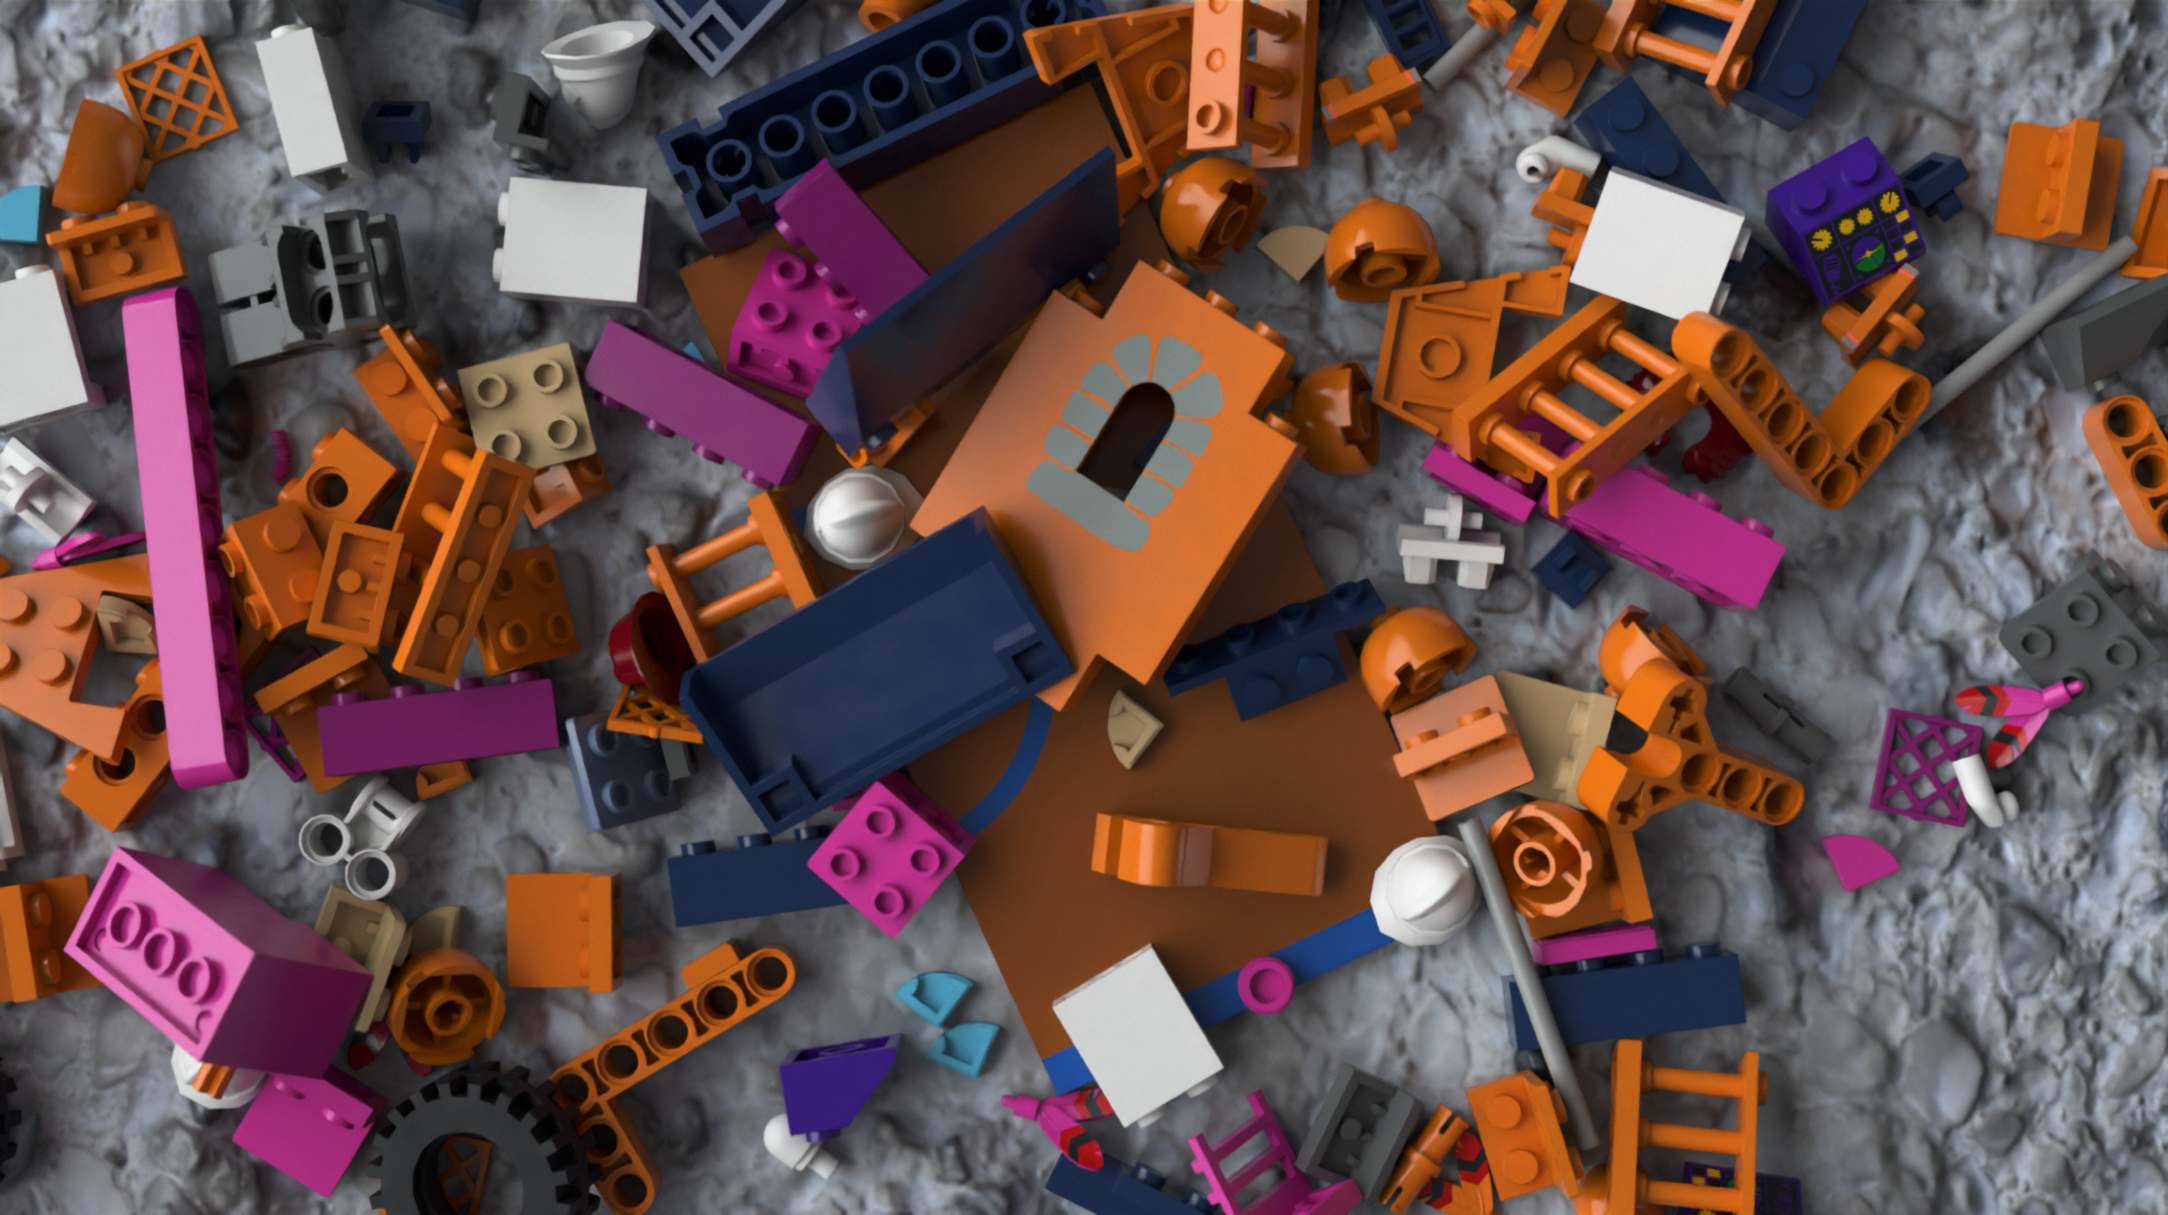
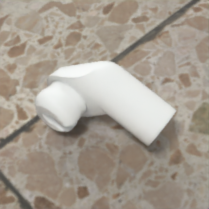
M1553 135L1525 148L1517 157L1516 169L1520 178L1528 184L1541 183L1544 179L1557 173L1561 167H1567L1583 173L1589 177L1590 181L1602 155L1563 137Z
M1980 753L1952 762L1967 803L1986 826L2003 827L2005 821H2013L2018 817L2020 810L2015 796L2009 791L1995 794Z

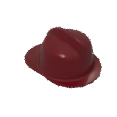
M650 591L640 595L633 610L619 619L610 631L608 645L610 657L614 664L613 673L621 683L649 688L666 705L678 707L681 705L678 700L682 675L685 671L691 669L693 653L667 596Z

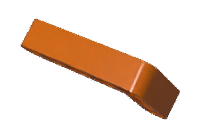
M1694 311L1679 321L1671 339L1675 357L1780 483L1788 490L1826 510L1835 511L1842 508L1852 499L1928 407L1932 395V386L1929 379L1924 375L1885 357L1876 356L1866 361L1816 419L1751 336L1744 330L1704 311Z
M2124 394L2095 402L2086 410L2082 419L2084 437L2137 537L2144 545L2151 549L2168 550V535L2164 532L2161 524L2162 516L2168 510V442L2150 408L2142 399L2134 395ZM2113 408L2124 416L2126 422L2125 431L2121 437L2115 435L2108 425V415ZM2140 459L2146 461L2151 467L2152 480L2147 487L2142 486L2135 476V466Z
M771 943L759 948L716 976L681 994L568 1061L549 1077V1080L559 1086L553 1099L563 1109L575 1102L582 1113L572 1120L580 1135L591 1132L596 1124H606L616 1132L618 1138L616 1149L606 1151L594 1145L586 1151L588 1163L602 1164L603 1177L596 1181L594 1185L605 1204L613 1213L617 1215H642L658 1198L663 1185V1177L658 1165L618 1099L617 1094L783 997L797 983L801 971L798 955L790 947L784 944ZM768 956L776 957L785 964L787 979L784 984L771 986L760 978L758 966L762 958ZM726 986L736 994L738 1003L735 1013L723 1015L711 1007L709 997L713 987ZM674 1015L686 1023L688 1037L685 1042L675 1044L663 1037L660 1030L663 1017ZM627 1045L636 1052L638 1057L636 1071L627 1073L615 1067L611 1058L614 1046ZM576 1074L586 1081L589 1090L585 1101H573L566 1096L563 1090L565 1075ZM635 1174L641 1177L647 1187L646 1197L640 1200L626 1197L620 1187L621 1176Z

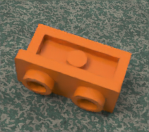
M136 200L116 207V215L98 220L94 215L69 218L61 222L62 230L46 234L48 246L59 251L73 305L83 308L189 279L190 275L173 213L158 205H152L150 200Z
M291 500L231 523L220 537L219 557L227 574L232 578L237 577L245 592L244 608L253 627L257 630L262 629L268 641H272L281 637L288 629L308 622L324 558L296 500Z

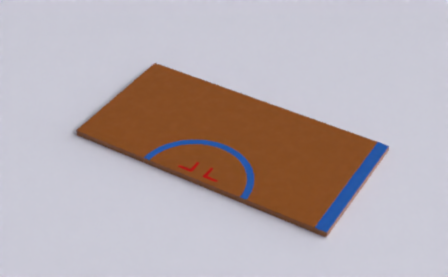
M1089 81L857 192L929 273L933 275L1107 145L1116 154V166L1126 161V158ZM1142 197L1122 216L1126 221L1120 227V245L1107 260L1112 269L1090 288L1086 289L1079 283L1066 293L1072 297L1075 290L1079 289L1106 306L1101 315L1102 317L1109 310L1139 259L1155 268L1161 259L1175 266L1148 205ZM773 226L755 234V240L715 259L710 255L679 269L678 272L724 372L818 421L805 405L806 399L726 371L732 329L770 250L777 248L819 263L820 260L806 244L797 251L779 230ZM1038 315L929 397L926 401H929L936 410L895 458L885 466L887 469L904 475L924 500ZM1143 383L1131 389L1121 402L1079 472L1103 488L1109 486L1130 492L1143 472L1133 460L1166 423L1175 417V404L1171 395L1162 386L1155 383ZM822 427L793 486H777L785 497L802 537L807 507L823 484L842 471L854 468L837 450L836 441L824 427ZM870 461V462H869L868 464H866L865 466L874 465V464ZM1281 492L1183 645L1202 643L1224 634L1227 629L1237 624H1250L1276 614L1286 605L1298 602L1304 603L1327 594ZM920 535L914 542V544L924 539L925 537ZM803 537L828 592L868 570H850L824 560ZM1345 630L1337 632L1333 636L1348 681L1241 722L1224 677L1171 697L1163 678L1159 684L1144 685L1106 660L1074 711L1059 712L1037 696L1032 695L906 764L914 785L978 839L954 868V871L1058 1097L1095 1080L1053 1010V1001L1149 943L1153 945L1202 1029H1205L1249 1009L1239 996L1237 979L1242 967L1255 957L1267 955L1282 960L1292 971L1296 987L1396 940L1380 932L1370 903L1375 871L1394 849L1416 838L1440 836L1434 822L1428 818L1414 780L1401 778L1392 756L1401 753V750L1383 712L1369 694L1361 678L1360 663ZM1118 690H1121L1164 724L1130 769L1126 768L1117 758L1111 747L1107 732L1109 707ZM1097 812L1329 838L1323 896L1218 887H1160L1132 883L1117 878L1118 875L1091 870Z

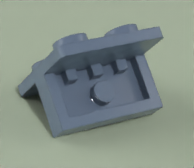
M648 701L635 704L642 710L654 707ZM624 708L621 715L631 712ZM612 709L568 719L565 723L559 724L587 834L671 813L681 808L675 780L671 781L660 738L607 730V721ZM658 715L652 716L654 719L659 721Z

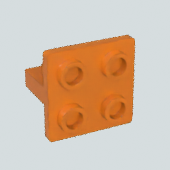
M2076 118L2060 128L2023 122L2012 124L2009 127L1993 224L1994 234L2095 252L2106 250L2110 238L2125 145L2124 141L2098 135L2100 122Z
M550 545L505 553L475 629V636L487 679L503 676L541 662L580 653V644L554 552Z
M1492 675L1484 676L1397 713L1390 718V723L1402 750L1401 753L1392 756L1401 778L1414 780L1428 818L1431 821L1442 820L1529 784L1536 779L1535 771L1496 677Z
M81 873L0 887V1003L8 1001L19 1003L37 1000L57 993L98 987L104 984L64 951L92 895L88 874Z

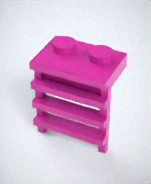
M1261 1089L1253 1091L1246 1096L1255 1115L1213 1147H1209L1203 1133L1193 1135L1188 1139L1197 1158L1190 1164L1195 1174L1204 1171L1213 1189L1207 1194L1211 1205L1220 1203L1226 1215H1346L1347 1212L1364 1199L1354 1178L1312 1190L1304 1172L1294 1165L1296 1157ZM1264 1130L1271 1145L1226 1179L1218 1163L1260 1131ZM1279 1160L1286 1176L1242 1210L1234 1195Z

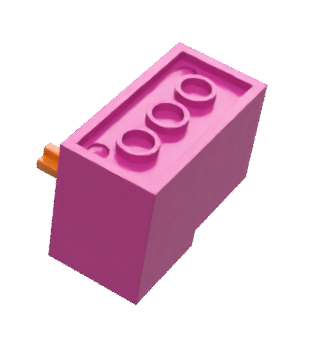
M116 846L64 949L66 953L194 1059L203 1063L192 1087L197 1092L207 1093L213 1099H222L237 1068L322 1080L374 978L372 973L306 923L287 919L221 868Z

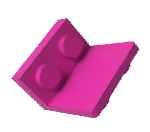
M777 248L771 249L732 329L726 371L807 400L837 346L862 328L863 323L853 312V309L859 303L845 287L838 293H835L814 269L818 263Z
M1538 413L1527 417L1515 427L1516 429L1542 433L1540 445L1557 456L1570 436L1568 432ZM1435 440L1417 472L1456 494H1461L1463 498L1515 527L1525 523L1536 503L1533 499L1546 476L1535 470L1532 487H1528L1504 473L1496 472L1477 462V459L1472 462L1467 461L1454 452L1452 444L1445 445Z
M895 770L873 783L808 860L807 865L886 935L894 938L965 857L978 839L898 770Z
M331 1063L322 1080L267 1072L270 1075L232 1137L233 1142L323 1197H328L334 1193L390 1099Z

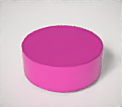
M1258 956L1249 960L1240 970L1237 979V989L1241 1000L1250 1010L1258 1014L1271 1015L1282 1011L1290 1004L1295 994V979L1292 971L1282 960L1273 956Z

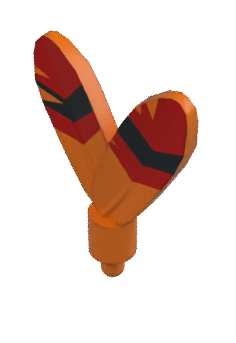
M1465 1130L1455 1146V1159L1461 1186L1443 1177L1434 1178L1431 1176L1416 1199L1449 1215H1497L1493 1210L1491 1180L1483 1146L1472 1132Z

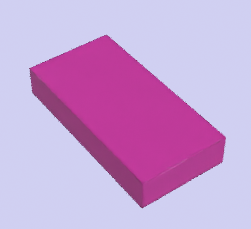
M1641 921L1560 933L1531 940L1534 960L1543 966L1657 948L1654 928Z

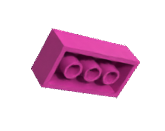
M1575 441L1563 447L1558 456L1565 460L1584 443ZM1639 464L1637 470L1626 465L1622 466L1600 484L1586 502L1576 504L1559 519L1549 514L1547 477L1535 495L1533 501L1536 503L1531 512L1567 530L1572 529L1578 536L1728 612L1756 609L1786 549V546L1772 540L1775 531L1770 527L1748 517H1743L1741 522L1732 520L1720 513L1723 505L1717 500L1693 490L1689 496L1683 495L1668 487L1671 481L1670 477L1643 464Z

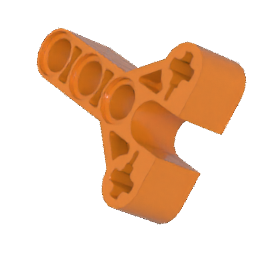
M1662 658L1647 660L1636 669L1615 708L1649 732L1646 743L1636 753L1629 755L1596 745L1576 787L1577 798L1580 804L1618 833L1635 831L1646 822L1649 816L1693 798L1770 825L1780 826L1795 818L1802 809L1805 791L1800 782L1764 757L1714 739L1704 714L1707 704V693L1704 686Z
M1097 812L1091 870L1103 874L1118 875L1117 878L1151 886L1181 888L1182 886L1218 887L1323 896L1329 838Z

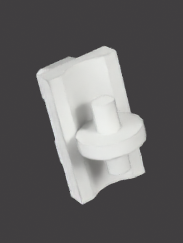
M13 436L6 444L4 451L0 455V500L55 546L62 545L98 502L20 438Z
M1449 493L1446 509L1425 508L1424 525L1398 522L1396 541L1400 556H1402L1405 582L1426 585L1435 583L1438 559L1458 560L1457 585L1465 588L1487 589L1494 571V565L1503 564L1505 546L1501 545L1500 532L1482 530L1483 514L1481 512L1462 511V495Z

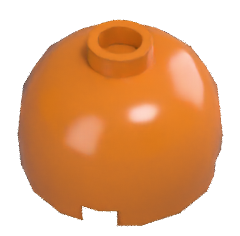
M87 98L83 99L67 144L66 156L62 171L60 170L52 206L87 215L108 214L114 212L119 205L126 203L132 190L145 192L154 160L143 157L144 137L137 124L125 113L107 104Z
M1218 156L1203 158L1191 163L1182 171H1175L1167 179L1161 191L1163 202L1160 212V226L1169 248L1183 261L1206 275L1220 271L1226 264L1218 259L1226 253L1231 244L1233 251L1239 254L1258 227L1268 197L1259 192L1260 185L1268 186L1267 179L1238 161Z
M1383 198L1363 200L1354 209L1349 210L1333 225L1324 247V266L1329 289L1335 286L1336 296L1344 301L1355 303L1390 301V289L1402 288L1409 284L1410 288L1429 285L1436 280L1441 270L1437 245L1429 223L1411 207L1387 201Z
M1359 360L1324 366L1301 380L1294 392L1292 409L1285 410L1283 413V419L1299 429L1294 440L1308 448L1302 458L1315 470L1330 476L1371 474L1374 472L1371 466L1378 465L1380 455L1378 410L1375 407L1369 409L1367 400L1363 395V391L1373 390V386L1365 366Z
M1628 606L1610 625L1602 637L1598 651L1601 674L1609 684L1604 693L1606 696L1617 698V704L1636 669L1645 661L1653 658L1665 659L1703 685L1705 690L1715 682L1713 677H1701L1708 667L1690 645L1665 623L1659 629H1653L1644 623L1643 620L1650 613L1640 607Z
M1398 606L1387 609L1386 614L1376 617L1371 623V628L1374 631L1364 642L1360 656L1361 678L1369 694L1384 713L1387 708L1392 714L1400 713L1431 698L1444 689L1437 681L1452 668L1458 677L1475 658L1477 647L1466 631L1449 614L1435 607L1413 606L1401 611Z
M1541 799L1516 806L1494 822L1487 834L1513 908L1524 916L1537 918L1540 915H1555L1553 917L1555 918L1565 915L1594 891L1603 872V845L1597 829L1585 814L1564 802Z
M439 946L422 950L403 962L402 966L393 974L389 984V988L392 991L385 1012L387 1025L399 1046L407 1051L412 1059L421 1064L444 1066L464 1061L475 1054L472 1047L480 1043L485 1036H487L489 1041L495 1036L505 1015V993L492 971L481 959L464 949Z

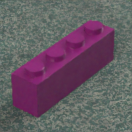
M827 157L774 202L777 214L781 217L775 223L776 228L797 251L806 244L820 260L814 267L816 272L835 293H838L845 287L859 304L853 309V312L864 325L932 276Z
M609 319L580 380L582 383L597 390L593 398L601 404L623 413L627 407L632 408L646 416L642 423L645 427L672 439L676 432L695 442L691 450L699 456L721 465L726 458L744 468L741 474L742 478L769 491H772L774 485L793 486L823 427L820 422L626 321Z
M528 670L505 674L506 684L483 687L482 677L456 679L453 688L448 687L446 692L425 694L424 684L389 688V699L367 701L366 691L331 695L332 706L317 707L325 777L335 778L562 749L554 681L552 679L541 680L540 670Z

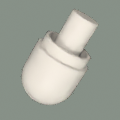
M787 1113L775 1116L765 1127L763 1138L767 1150L792 1169L794 1167L798 1171H802L805 1166H808L824 1179H827L836 1168L839 1160L820 1147L823 1141L807 1142L805 1134L790 1136Z

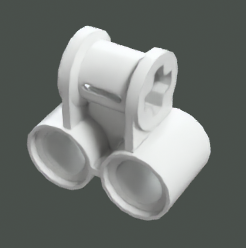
M382 772L377 774L366 785L354 801L349 813L331 812L312 817L303 825L299 833V846L302 854L308 861L322 866L348 861L345 868L347 887L355 896L363 900H377L395 894L405 886L409 877V865L406 857L397 847L414 831L428 809L421 801L414 804L388 784L390 778ZM328 823L337 826L343 836V844L336 854L327 851L321 842V832ZM373 857L382 860L387 865L389 871L386 885L382 888L372 885L366 875V866Z

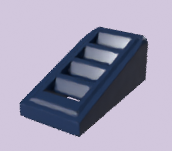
M1361 0L1388 53L1394 54L1406 70L1417 67L1451 48L1430 0H1401L1387 8H1384L1381 0ZM1416 9L1420 16L1419 18L1394 30L1391 23L1392 20ZM1426 29L1430 39L1404 52L1400 42Z

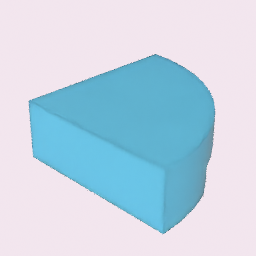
M42 185L24 186L0 198L1 242L44 244L48 188Z
M931 971L911 978L896 991L894 996L936 1028L940 1029L973 986L974 982L955 972Z
M969 1021L958 1024L945 1031L935 1040L928 1050L925 1059L978 1080L1000 1025L987 1021Z

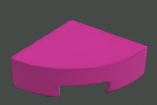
M1835 834L1821 838L1843 891L1850 892L1900 870L1894 857L1883 846L1868 838L1848 834Z

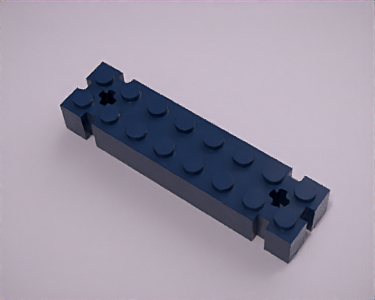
M944 0L718 107L723 120L703 129L697 118L655 137L673 178L683 192L681 196L694 225L715 259L755 240L750 227L769 218L775 226V223L781 217L777 214L774 202L825 157L829 159L854 189L859 191L1064 94L1061 80L1049 85L1040 79L1023 33L1035 28L1109 16V13L1102 0ZM1095 60L1067 77L1079 72L1084 83H1087L1102 76Z

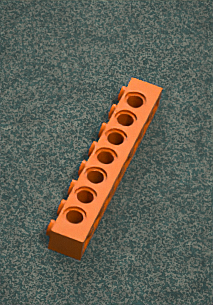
M341 427L337 434L331 431L321 439L311 455L315 462L302 479L296 476L290 480L276 499L278 505L296 500L305 521L312 530V535L323 558H325L334 518L368 526L409 474L408 471L359 433ZM341 476L347 484L348 493L346 499L340 505L332 507L326 500L325 490L333 478ZM229 576L233 612L239 616L242 624L241 632L236 638L241 687H243L281 637L268 641L262 629L257 630L253 627L244 608L245 592L238 578ZM158 656L150 660L136 677L135 683L139 685V688L126 704L120 702L113 707L126 709L134 717L125 746L133 753L135 758V768L131 775L128 777L123 776L116 765H111L98 758L95 754L82 749L67 765L64 773L69 777L58 790L111 833L132 830L173 777L167 728L160 732L153 726L151 721V712L154 706L160 701L164 703Z

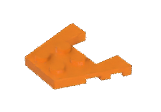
M1189 1L1035 28L1023 33L1040 79L1049 85L1058 82L1095 60L1097 61L1132 152L1131 158L1116 166L1120 227L1126 221L1122 216L1141 197L1145 200L1148 199L1160 186L1158 179L1179 157L1186 159L1193 152L1187 150L1195 4Z
M1557 265L1550 266L1549 269L1528 273L1517 271L1499 274V277L1469 282L1458 280L1391 291L1371 406L1445 445H1453L1451 411L1489 382L1501 313L1510 312L1561 321L1571 266ZM1516 429L1540 444L1542 433ZM1498 445L1488 448L1476 458L1477 462L1492 470L1504 473L1525 486L1532 487L1535 469Z
M148 553L0 578V707L30 723L33 722L53 732L59 738L95 754L98 758L111 765L120 766L134 717L126 709L79 703L101 633L96 610L101 596L106 595L131 602L153 604Z

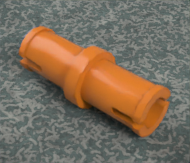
M1439 1103L1438 1109L1414 1142L1410 1144L1406 1141L1401 1150V1153L1404 1155L1392 1170L1389 1183L1382 1189L1377 1199L1385 1205L1398 1187H1402L1403 1191L1390 1207V1210L1397 1215L1406 1214L1407 1209L1431 1176L1434 1178L1439 1177L1444 1170L1440 1164L1463 1132L1470 1127V1124L1458 1115L1446 1132L1441 1133V1128L1453 1113L1451 1109L1442 1103Z

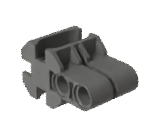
M358 209L321 213L306 218L307 225L305 226L280 225L266 229L259 240L210 254L208 260L218 308L234 309L249 307L220 317L230 369L243 370L264 367L316 352L337 351L371 344L370 338L382 336L379 329L387 323L403 331L408 329L414 331L418 326L396 215L383 213L369 217L368 211Z

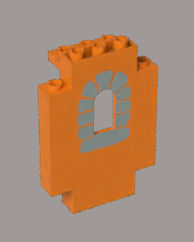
M1139 259L1104 317L1101 315L1106 306L1085 292L1076 289L1071 297L1054 289L908 526L923 537H927L977 508L985 506L1013 551L1075 668V672L1034 694L1059 712L1074 711L1106 660L1144 685L1159 684L1308 449L1294 440L1299 429L1270 411L1264 420L1260 418L1270 399L1275 398L1283 401L1294 384V381L1285 376L1297 358L1283 349L1288 338L1260 320L1257 321L1253 329L1234 318L1239 310L1238 306L1211 289L1205 298L1197 295L1186 288L1191 277L1163 259L1160 260L1156 268ZM1155 383L1162 386L1171 395L1175 404V417L1167 434L1127 498L1123 501L1080 473L1079 470L1127 393L1140 384Z

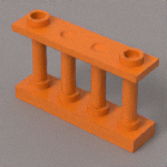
M1195 0L1187 150L1205 151L1242 148V141L1252 144L1250 169L1254 171L1272 173L1310 170L1319 0H1259V5L1250 0ZM1248 26L1258 29L1256 62L1247 59ZM1245 83L1255 86L1253 119L1244 117Z
M1613 0L1593 41L1592 48L1606 68L1624 74L1627 73L1633 58H1637L1641 54L1707 74L1705 84L1715 101L1719 105L1728 107L1735 91H1741L1749 80L1753 66L1752 55L1779 0ZM1665 3H1669L1733 24L1719 53L1649 32V24L1658 6L1662 7Z
M1601 293L1451 411L1454 452L1467 461L1472 462L1488 448L1498 445L1548 478L1549 514L1559 519L1576 504L1586 502L1600 484L1694 407L1704 405L1710 397L1678 360L1628 331L1626 301ZM1617 351L1664 380L1643 395L1594 364L1606 354ZM1578 382L1624 412L1606 427H1603L1556 398L1555 395L1567 385ZM1538 413L1585 444L1563 460L1516 430L1515 427L1527 417Z
M435 422L432 425L392 528L393 532L405 534L406 544L404 551L414 553L407 586L396 585L391 602V607L400 608L393 642L382 640L381 645L398 650L392 667L399 673L453 688L538 470L524 463L476 448L473 435Z
M766 491L747 500L746 502L752 513L747 517L748 523L679 556L673 543L656 544L645 549L651 561L647 565L649 577L660 594L666 593L697 664L721 652L711 628L781 595L785 599L791 598L795 609H798L828 592L782 491ZM757 543L761 547L767 545L776 565L771 568L772 575L701 607L688 576Z
M1618 1039L1612 1051L1604 1215H1634L1635 1208L1643 1209L1644 1203L1733 1212V1215H1754L1757 1106H1765L1768 1091L1767 1072L1758 1071L1759 1053L1747 1051L1738 1064V1073L1728 1074L1651 1066V1060L1641 1059V1040ZM1649 1089L1737 1098L1736 1131L1649 1122L1648 1116L1639 1115L1640 1094H1648ZM1648 1145L1735 1155L1734 1189L1648 1180L1645 1173L1636 1172L1637 1150L1646 1151Z

